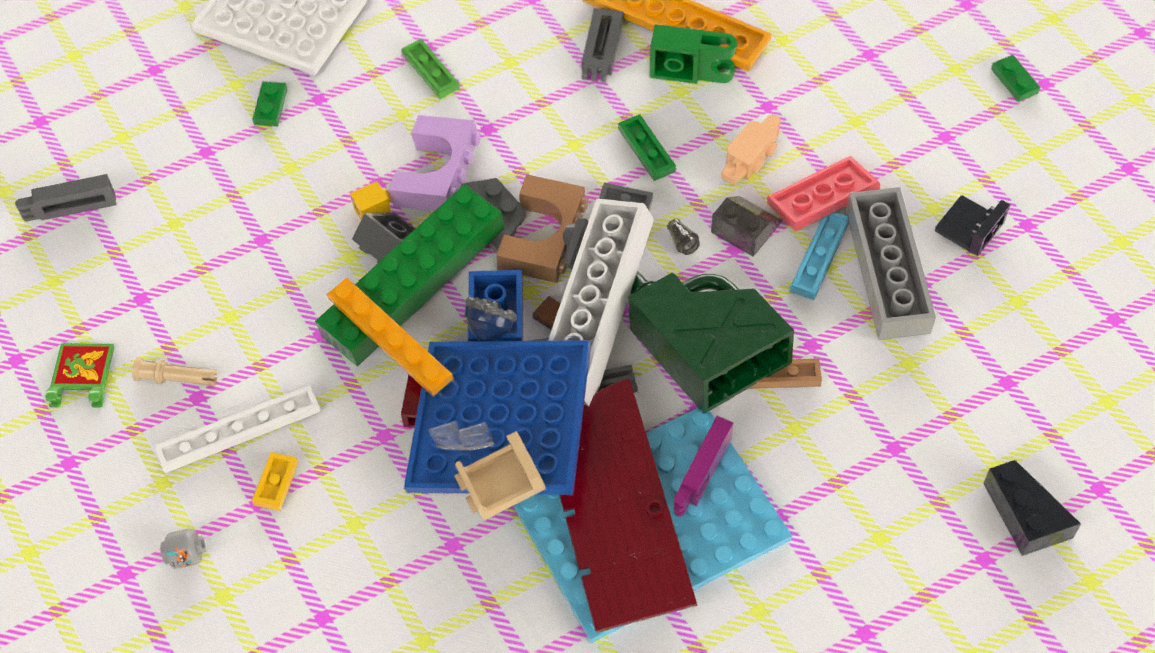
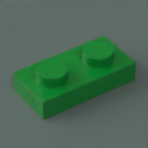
M1013 54L992 63L991 70L1017 102L1039 94L1040 86Z
M262 81L252 118L254 125L278 127L287 93L286 83Z

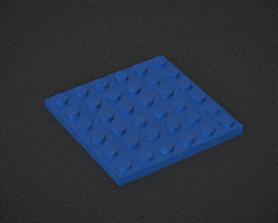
M589 340L429 342L428 352L452 373L454 379L434 396L421 387L404 483L405 491L407 493L470 494L468 489L461 490L454 476L459 473L455 463L460 461L463 467H467L510 445L507 436L517 431L546 488L537 494L573 495L591 351Z

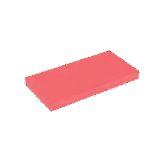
M849 156L767 196V204L796 232L846 207L849 193L879 190L880 182L852 156Z

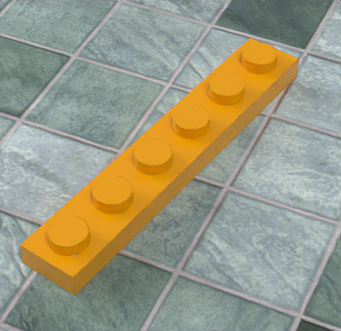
M345 278L326 294L328 299L432 396L436 395L454 379L450 371L348 278Z

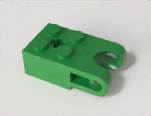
M655 24L650 45V78L697 84L698 80L728 83L735 74L734 63L730 58L733 57L737 49L736 38L728 33ZM722 44H727V45H729V46H728V47H721L720 45H722ZM717 69H725L727 72L721 73Z

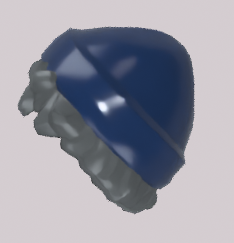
M468 297L465 301L464 316L467 319L471 333L479 341H491L506 332H510L513 323L517 319L514 311L502 310L500 303L497 301L491 303L489 299L480 300L474 297Z

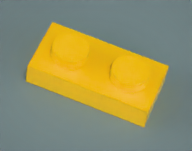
M270 452L252 499L254 506L281 511L299 463L296 457Z

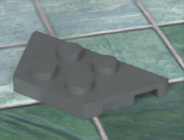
M497 178L464 183L502 213L505 229L488 244L497 254L503 236L514 237L517 227L523 223L527 216L526 209Z

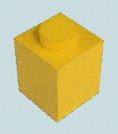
M378 181L350 193L353 209L360 220H362L365 213H391L390 203L392 199L389 191L386 188L382 189Z

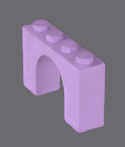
M418 115L411 132L416 150L441 152L451 157L445 166L431 173L422 174L396 171L388 190L395 207L435 211L461 187V184L465 183L468 165H471L473 162L475 146H478L480 143V132L477 131L474 120Z

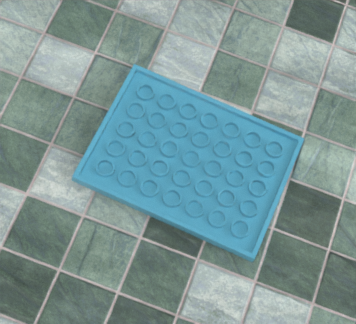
M699 408L646 433L693 591L792 539V534L731 442L697 507L689 504L683 516L677 517L674 514L675 495L715 420L710 411L703 414ZM535 494L513 505L590 643L624 627L620 626L598 633L595 632L581 579L582 576L591 574L590 568L579 570L565 519L575 515V511L564 512L559 495Z

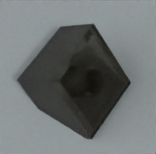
M741 196L727 197L712 214L711 233L754 257L782 223V219Z

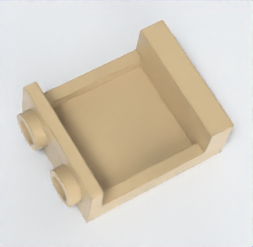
M517 431L507 436L510 445L467 467H463L460 461L455 463L459 473L454 476L462 491L468 489L470 496L466 497V500L473 513L479 511L483 521L546 489Z

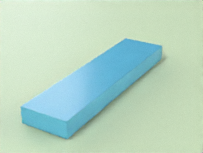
M834 212L822 218L790 286V292L815 300L848 227V216Z

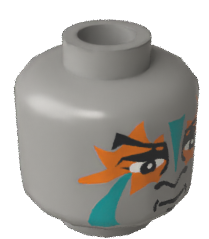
M193 529L168 533L160 546L163 561L174 569L197 565L201 561L202 553L206 552L205 540L203 536H198Z

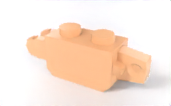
M769 115L762 123L757 121L749 122L727 147L726 166L721 172L722 180L727 181L731 185L736 184L742 178L748 180L753 173L760 171L764 160L768 156H773L778 147L776 138L779 135L780 129L778 127L781 124V119L778 115Z

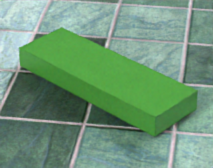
M422 39L401 49L402 55L439 99L460 89V84Z

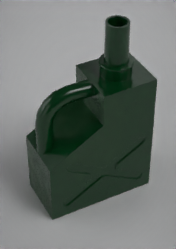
M637 270L630 296H628L630 330L703 414L792 363L794 329L755 288L739 289L729 279L717 274H701L682 283L672 272L655 282L647 281ZM708 289L716 290V291H704V292H699V291L708 290Z

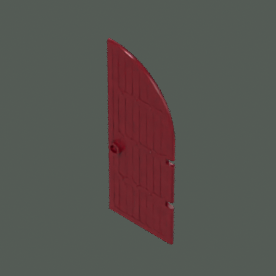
M627 378L598 391L593 395L590 405H584L573 495H559L563 511H575V515L565 519L579 570L590 568L591 574L584 575L581 579L596 633L698 606L630 379Z

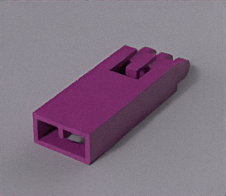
M716 416L675 495L674 514L677 517L685 514L689 504L697 507L732 440L734 422Z

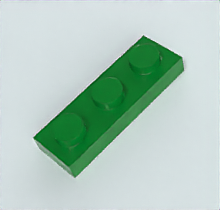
M640 114L618 123V130L653 181L676 172L675 163Z

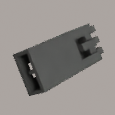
M594 8L581 62L582 79L587 80L588 73H592L591 80L596 81L598 74H601V82H606L607 75H612L623 25V11Z
M108 174L31 189V197L21 198L15 202L22 219L26 222L37 219L42 221L117 205L115 191Z

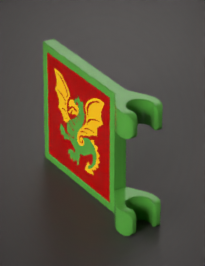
M61 343L51 385L45 394L46 400L49 401V407H60L62 390H90L88 399L92 401V407H103L104 391L113 356L114 344Z

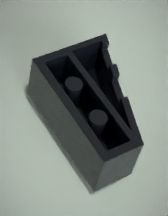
M1016 460L989 468L983 484L1022 556L1075 537L1081 523Z

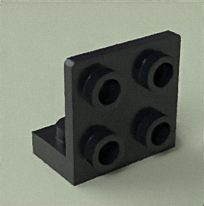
M961 195L935 226V232L979 256L1005 223L1010 204L1001 199L995 208L991 206L989 209H986Z

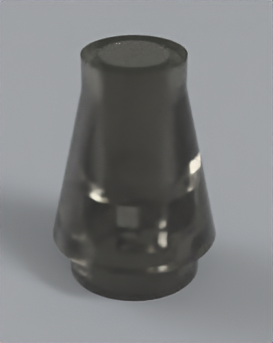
M673 219L667 224V229L678 252L690 255L699 248V236L679 219Z

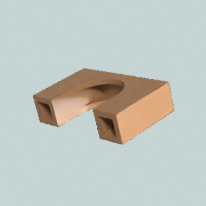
M526 174L519 193L520 204L527 211L553 217L560 224V228L553 236L540 241L504 235L496 254L498 270H522L523 276L557 283L560 274H564L567 268L564 262L567 246L563 241V232L568 224L576 223L581 213L586 212L589 199L585 197V187Z

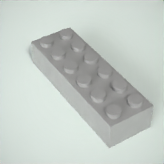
M900 187L849 193L846 213L849 217V225L878 340L931 334L936 315Z

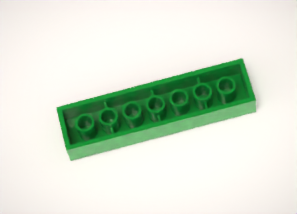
M464 184L355 285L401 326L505 229L502 213ZM334 304L315 321L321 336L357 367L379 347Z

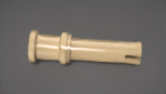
M136 357L132 370L134 381L147 379L155 380L158 384L165 383L167 380L214 387L217 382V377H214V375H218L216 369L168 365L165 360H159L158 362L145 361L142 357Z

